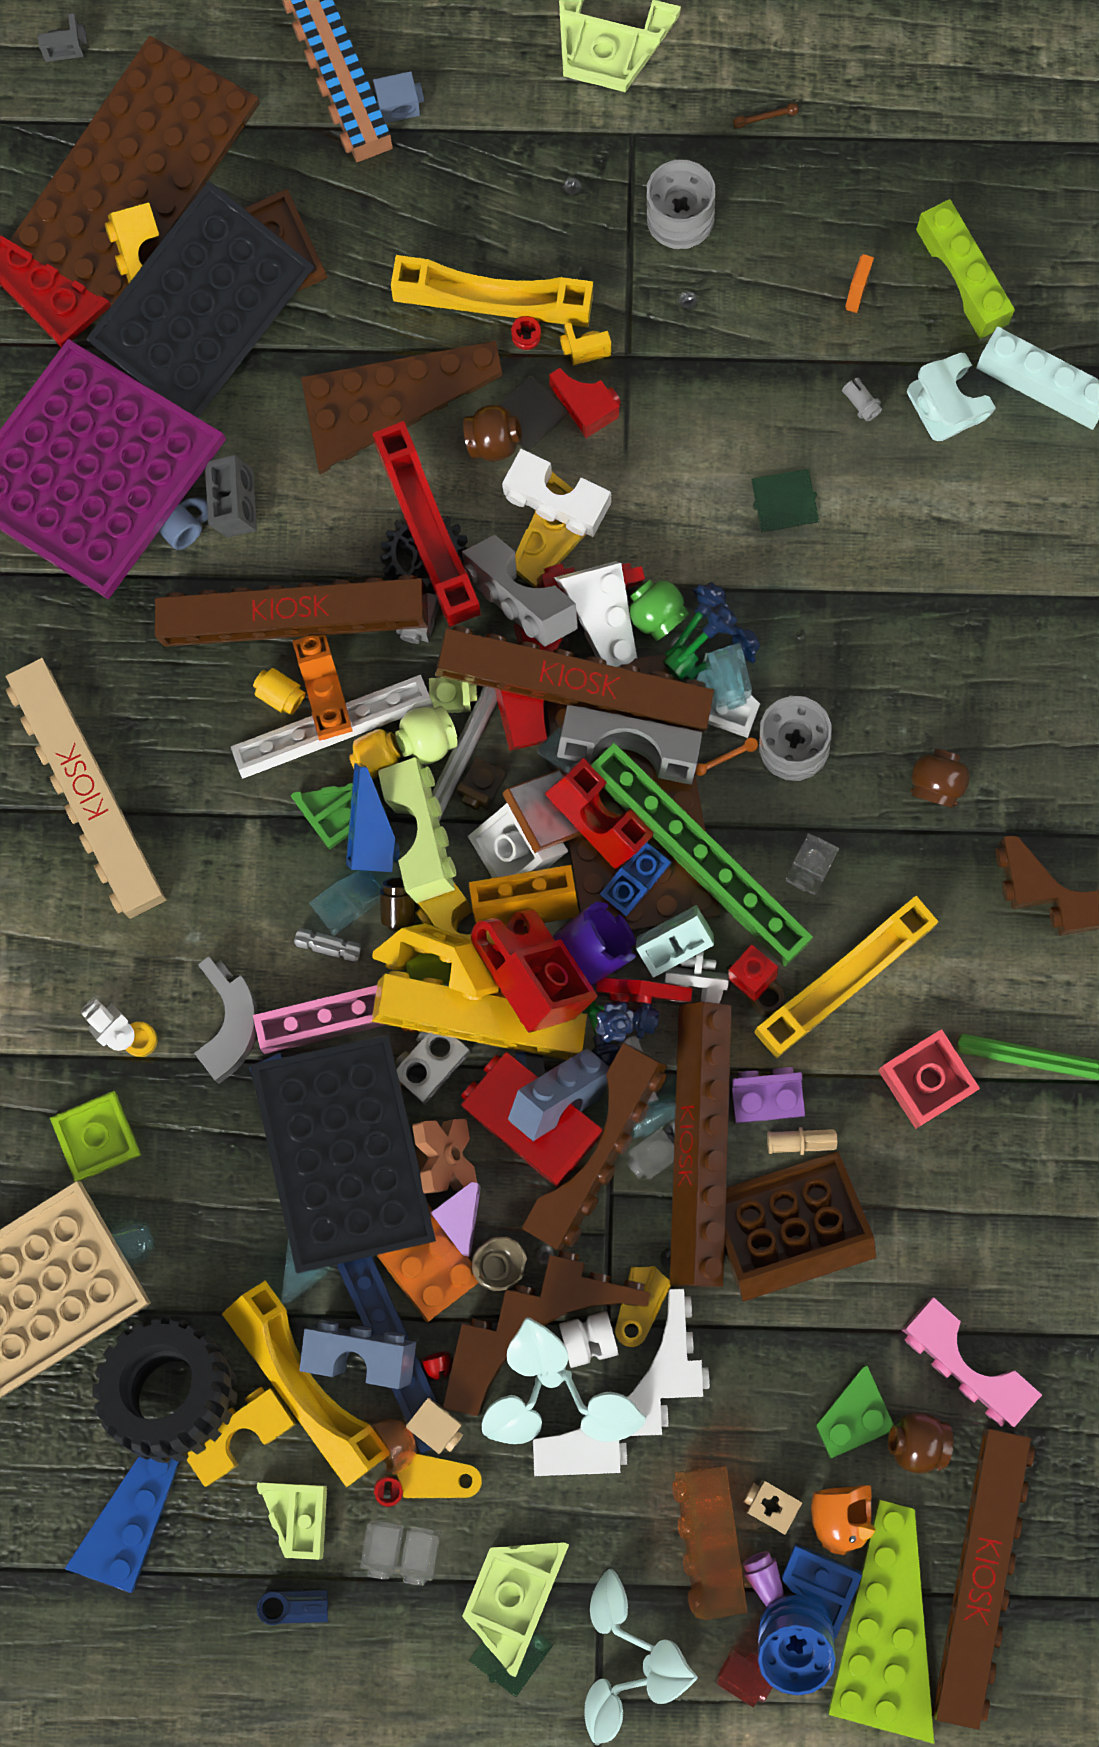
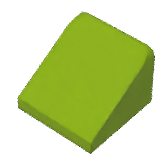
M420 953L406 963V968L410 979L423 981L424 978H435L444 982L443 985L450 982V965L441 961L438 955Z

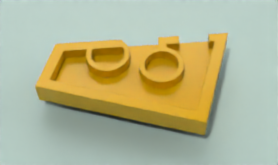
M552 472L546 486L552 493L565 495L574 490ZM535 510L529 527L526 529L515 554L516 573L533 588H538L537 578L544 573V568L560 564L586 534L584 536L577 535L568 530L566 524L556 519L548 521L540 517Z

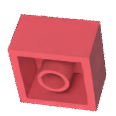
M942 1029L884 1064L878 1070L915 1129L980 1089Z

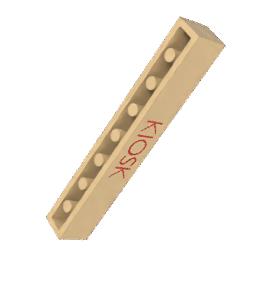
M40 658L6 675L10 687L5 690L14 707L21 706L25 716L21 717L20 720L29 736L35 734L40 744L35 747V750L43 765L50 764L54 774L49 778L58 795L64 792L69 802L64 808L73 824L79 822L84 832L79 835V838L88 854L94 852L99 862L94 865V868L103 884L109 882L114 892L109 895V898L117 913L124 912L131 919L167 901L47 663L43 658Z

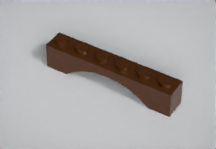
M622 1044L606 1073L609 1089L608 1115L604 1132L595 1152L586 1165L570 1181L555 1191L538 1197L521 1229L556 1250H567L568 1246L572 1247L577 1242L582 1231L579 1228L585 1215H591L598 1203L599 1198L596 1195L602 1184L607 1185L614 1175L616 1168L613 1164L619 1153L624 1154L631 1144L632 1136L630 1133L636 1122L638 1124L641 1123L648 1113L649 1105L647 1102L653 1091L655 1093L658 1092L666 1079L664 1071L667 1065L632 1045Z

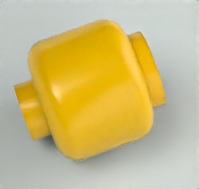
M376 729L354 740L353 753L349 757L353 768L354 763H362L368 768L373 779L379 777L378 770L399 763V758L403 755L392 732L387 733L383 729Z

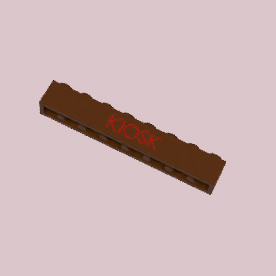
M413 575L399 576L397 580L384 581L382 578H367L363 583L336 580L332 581L331 585L323 586L307 582L298 584L296 588L269 585L264 590L256 591L239 587L232 589L229 593L202 590L199 592V595L188 596L184 593L172 592L166 594V597L155 598V637L164 647L428 628L427 587L421 578Z
M454 626L453 629L446 628L435 676L563 705L586 707L596 711L620 714L645 721L650 720L660 724L685 727L702 733L707 729L714 689L707 688L706 683L690 679L686 680V683L673 680V676L663 672H654L653 675L641 673L638 667L627 664L614 667L606 665L607 661L597 657H587L586 660L573 657L572 652L562 649H554L553 652L540 650L539 645L532 642H520V645L506 642L507 639L503 636L496 634H487L486 637L474 635L471 629L461 626Z
M710 1002L679 1005L670 1285L723 1287L731 1005Z
M983 1428L932 1717L937 1721L980 1730L981 1721L986 1722L988 1718L990 1700L985 1699L988 1684L993 1685L996 1675V1663L992 1662L994 1647L999 1648L1001 1644L1003 1627L998 1626L1000 1611L1005 1612L1008 1606L1009 1590L1005 1589L1007 1575L1013 1574L1016 1555L1011 1553L1013 1538L1019 1539L1022 1528V1518L1017 1517L1019 1504L1025 1503L1027 1498L1028 1482L1024 1481L1026 1467L1031 1468L1035 1454V1447L1030 1445L1031 1438Z

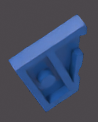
M795 1543L783 1571L782 1580L796 1595L809 1597L823 1605L831 1616L834 1638L836 1639L861 1580L862 1572Z

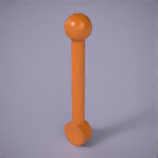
M748 738L744 745L705 764L697 763L695 774L703 776L708 769L745 751L754 752L758 747V741L755 738Z

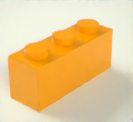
M571 865L469 882L472 909L476 923L485 919L497 918L507 927V923L516 912L526 909L534 910L540 916L543 923L570 919L579 914Z

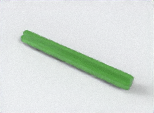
M968 1034L959 1035L957 1040V1052L1099 1080V1060Z

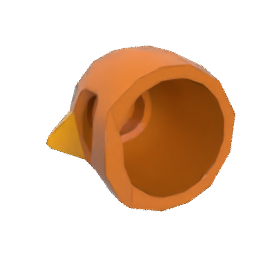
M870 1485L828 1488L813 1492L811 1504L813 1526L822 1546L831 1553L846 1555L849 1551L861 1548L876 1531L871 1524L872 1490Z

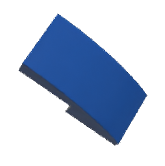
M646 842L629 859L625 866L619 869L600 895L624 915L628 916L672 864V861L649 842Z

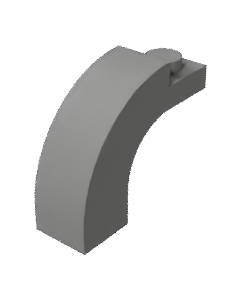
M208 956L198 965L221 995L225 1006V1018L218 1034L194 1054L212 1078L220 1084L232 1075L248 1057L257 1035L253 1015L258 1014L254 995L245 979L240 975L230 983L228 980L233 975L220 960L215 964Z

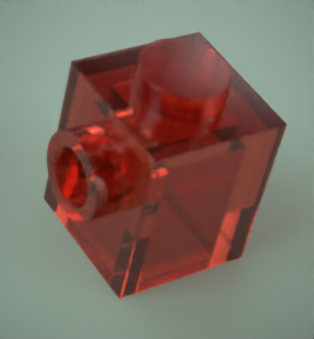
M732 1649L715 1678L718 1686L753 1708L757 1701L764 1703L773 1688L761 1674L758 1656L749 1652L746 1657L735 1649Z

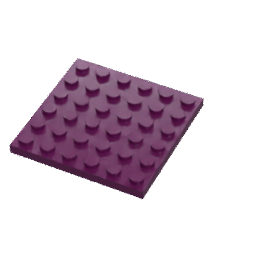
M68 339L0 429V531L109 600L203 472L208 462L211 461L220 449L226 437L222 432Z

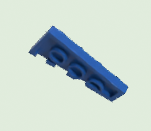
M138 1457L64 1569L132 1593L180 1461L177 1462L170 1457L167 1463H160L151 1458L146 1460Z

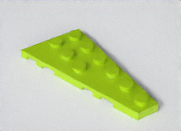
M878 1499L872 1523L876 1531L868 1540L861 1570L862 1577L857 1587L827 1713L834 1717L934 1744L915 1509Z

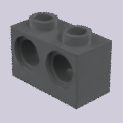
M236 455L209 461L205 467L208 525L227 538L257 531L253 468Z

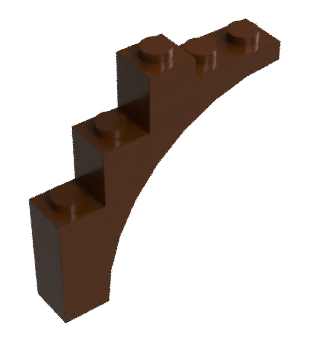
M559 1250L558 1257L550 1255L540 1297L535 1296L536 1289L515 1284L514 1291L505 1290L497 1331L491 1330L492 1323L472 1319L470 1325H461L443 1409L474 1416L481 1415L488 1391L502 1365L507 1360V1348L526 1317L544 1326L565 1314L593 1306L624 1304L649 1307L651 1292L644 1291L645 1284L625 1280L624 1286L611 1284V1276L590 1272L589 1278H584L586 1264L578 1261L580 1256L578 1254Z

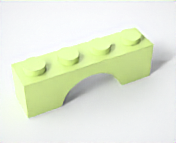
M414 757L378 770L385 802L395 813L409 814L415 816L417 820L418 830L415 842L407 854L398 860L405 891L416 903L454 891L455 887L452 877L456 876V869L451 857H447L445 847L449 846V840L444 827H440L438 817L442 816V810L437 798L432 795L431 787L435 786V781L430 768H424L417 758Z

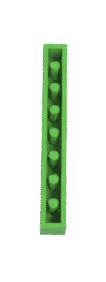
M615 743L591 765L607 782L603 789L626 812L632 809L654 833L652 837L784 967L810 943L813 936Z

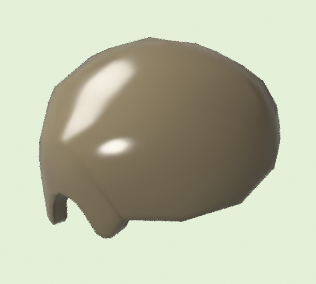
M507 1236L492 1237L482 1242L473 1255L472 1273L481 1286L491 1291L508 1290L522 1279L527 1256L519 1242Z

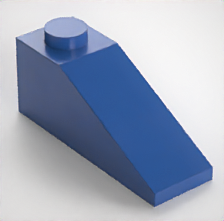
M354 763L346 865L351 870L392 872L393 863H397L399 859V843L395 842V836L368 768L362 763Z

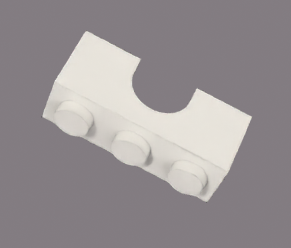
M520 449L502 483L506 499L519 507L527 505L535 509L540 517L548 521L556 519L566 524V528L577 535L584 536V534L594 537L611 505V492L580 478L577 486L570 493L565 495L554 494L546 487L552 475L551 463Z

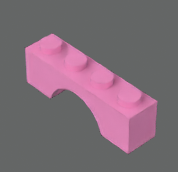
M934 1297L929 1298L902 1329L908 1335L905 1338L906 1343L919 1354L925 1350L935 1359L931 1365L944 1377L948 1378L952 1375L961 1383L958 1389L973 1403L979 1399L988 1407L985 1414L998 1426L1002 1427L1006 1424L1009 1427H1015L1042 1394L1015 1370H1009L1003 1374L989 1377L976 1373L969 1368L961 1358L957 1347V1333L961 1321Z

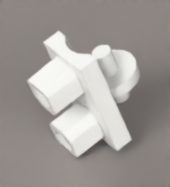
M704 951L681 963V966L693 967L694 969L672 967L666 971L665 983L669 985L702 987L700 1002L719 1004L723 990L727 991L728 973L702 970H715L716 960L703 959Z
M94 997L81 1009L80 1013L91 1024L88 1030L103 1046L107 1044L113 1050L120 1051L128 1048L134 1041L133 1028L125 1016L112 1003L106 1008Z

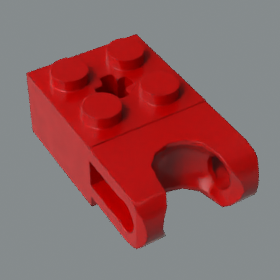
M526 909L516 912L510 918L507 927L497 918L481 920L473 927L471 941L474 948L528 1033L575 1020L598 997L561 939L554 940L542 919L534 910ZM524 921L527 925V933L524 931ZM487 931L489 932L495 945L491 944L488 941L486 934Z

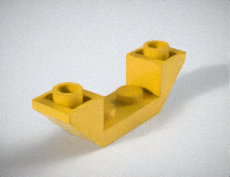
M426 923L401 928L375 949L372 954L373 959L386 963V968L404 970L406 969V963L420 953H433L440 956L439 959L441 961L452 963L449 988L462 992L464 998L481 1000L483 996L499 991V986L470 939Z

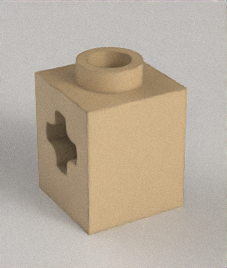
M427 1398L406 1425L408 1430L438 1454L442 1453L445 1448L451 1452L463 1437V1434L459 1432L463 1424L431 1398Z
M764 1480L761 1481L759 1486L753 1483L743 1501L748 1504L745 1510L748 1514L785 1535L802 1505L801 1501ZM773 1495L776 1496L775 1503L780 1506L777 1512L771 1510L768 1515L764 1514L766 1508L761 1504L764 1498L770 1500Z

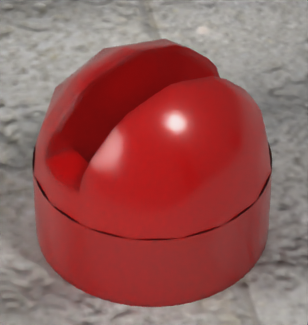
M448 1351L433 1353L421 1359L427 1376L434 1380L440 1379L439 1372L444 1377H447L452 1369Z
M384 1476L375 1483L374 1496L379 1504L390 1507L396 1505L401 1500L403 1489L401 1483L395 1477ZM388 1481L391 1482L390 1499L384 1498L385 1482Z

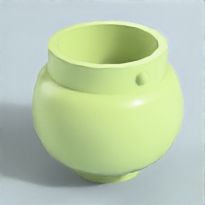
M426 706L417 707L408 711L400 721V730L395 732L396 742L401 754L404 757H416L421 764L435 763L442 759L448 750L457 747V734L448 712L442 706L434 709Z

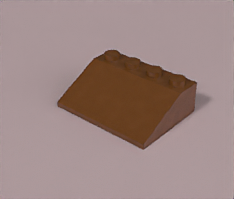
M838 1151L726 1188L724 1250L743 1302L876 1258L873 1233Z

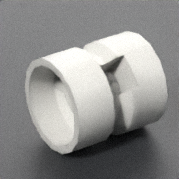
M607 1311L589 1315L584 1323L579 1319H574L559 1324L564 1345L568 1351V1360L571 1368L590 1363L593 1356L602 1360L619 1355Z

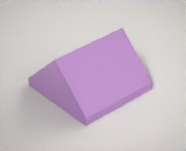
M474 1182L469 1183L431 1212L460 1253L467 1257H471L481 1189L480 1185Z

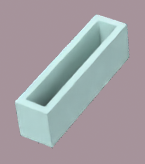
M997 326L981 354L976 369L1093 430L1099 420V379Z

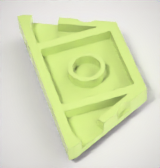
M565 1542L490 1547L462 1615L489 1650L503 1664L508 1673L514 1677L518 1673L569 1544Z

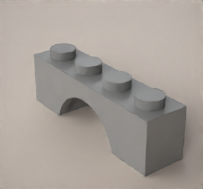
M496 535L462 551L463 566L471 585L479 589L489 602L495 603L503 610L508 619L514 620L519 624L529 637L535 638L541 645L546 647L577 630L576 603L556 586L530 588L514 581L517 577L515 551Z
M567 705L557 757L578 762L584 758L591 764L597 756L615 743L620 749L631 750L647 758L655 768L658 778L692 785L702 732L685 727L660 724L650 720L645 721L626 717L620 714L596 711L586 707Z

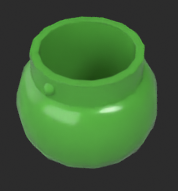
M649 579L629 596L633 600L629 606L632 624L640 632L650 634L655 641L668 634L689 615V611L683 606L684 598L682 593L673 583L667 580L653 583Z

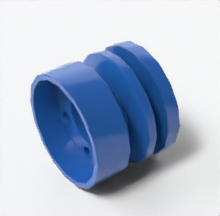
M798 1595L782 1597L768 1605L760 1617L758 1629V1663L761 1674L770 1686L782 1693L804 1695L815 1692L828 1682L833 1674L836 1661L834 1627L830 1614L823 1605L815 1600Z

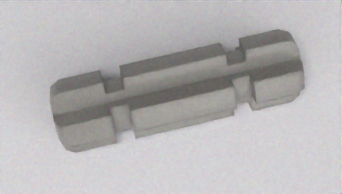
M304 928L297 930L294 944L297 947L304 949L311 947L315 952L337 958L343 956L344 960L352 962L358 961L362 946L359 943L352 941L345 943L341 938L319 932L313 934L312 930Z

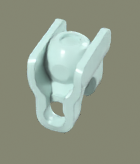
M958 353L946 359L924 365L918 372L919 379L908 386L907 394L928 433L935 441H943L985 421L996 409L989 396L984 395L971 398L962 394L958 389L956 381L961 379L968 372L969 367L972 366L965 353Z

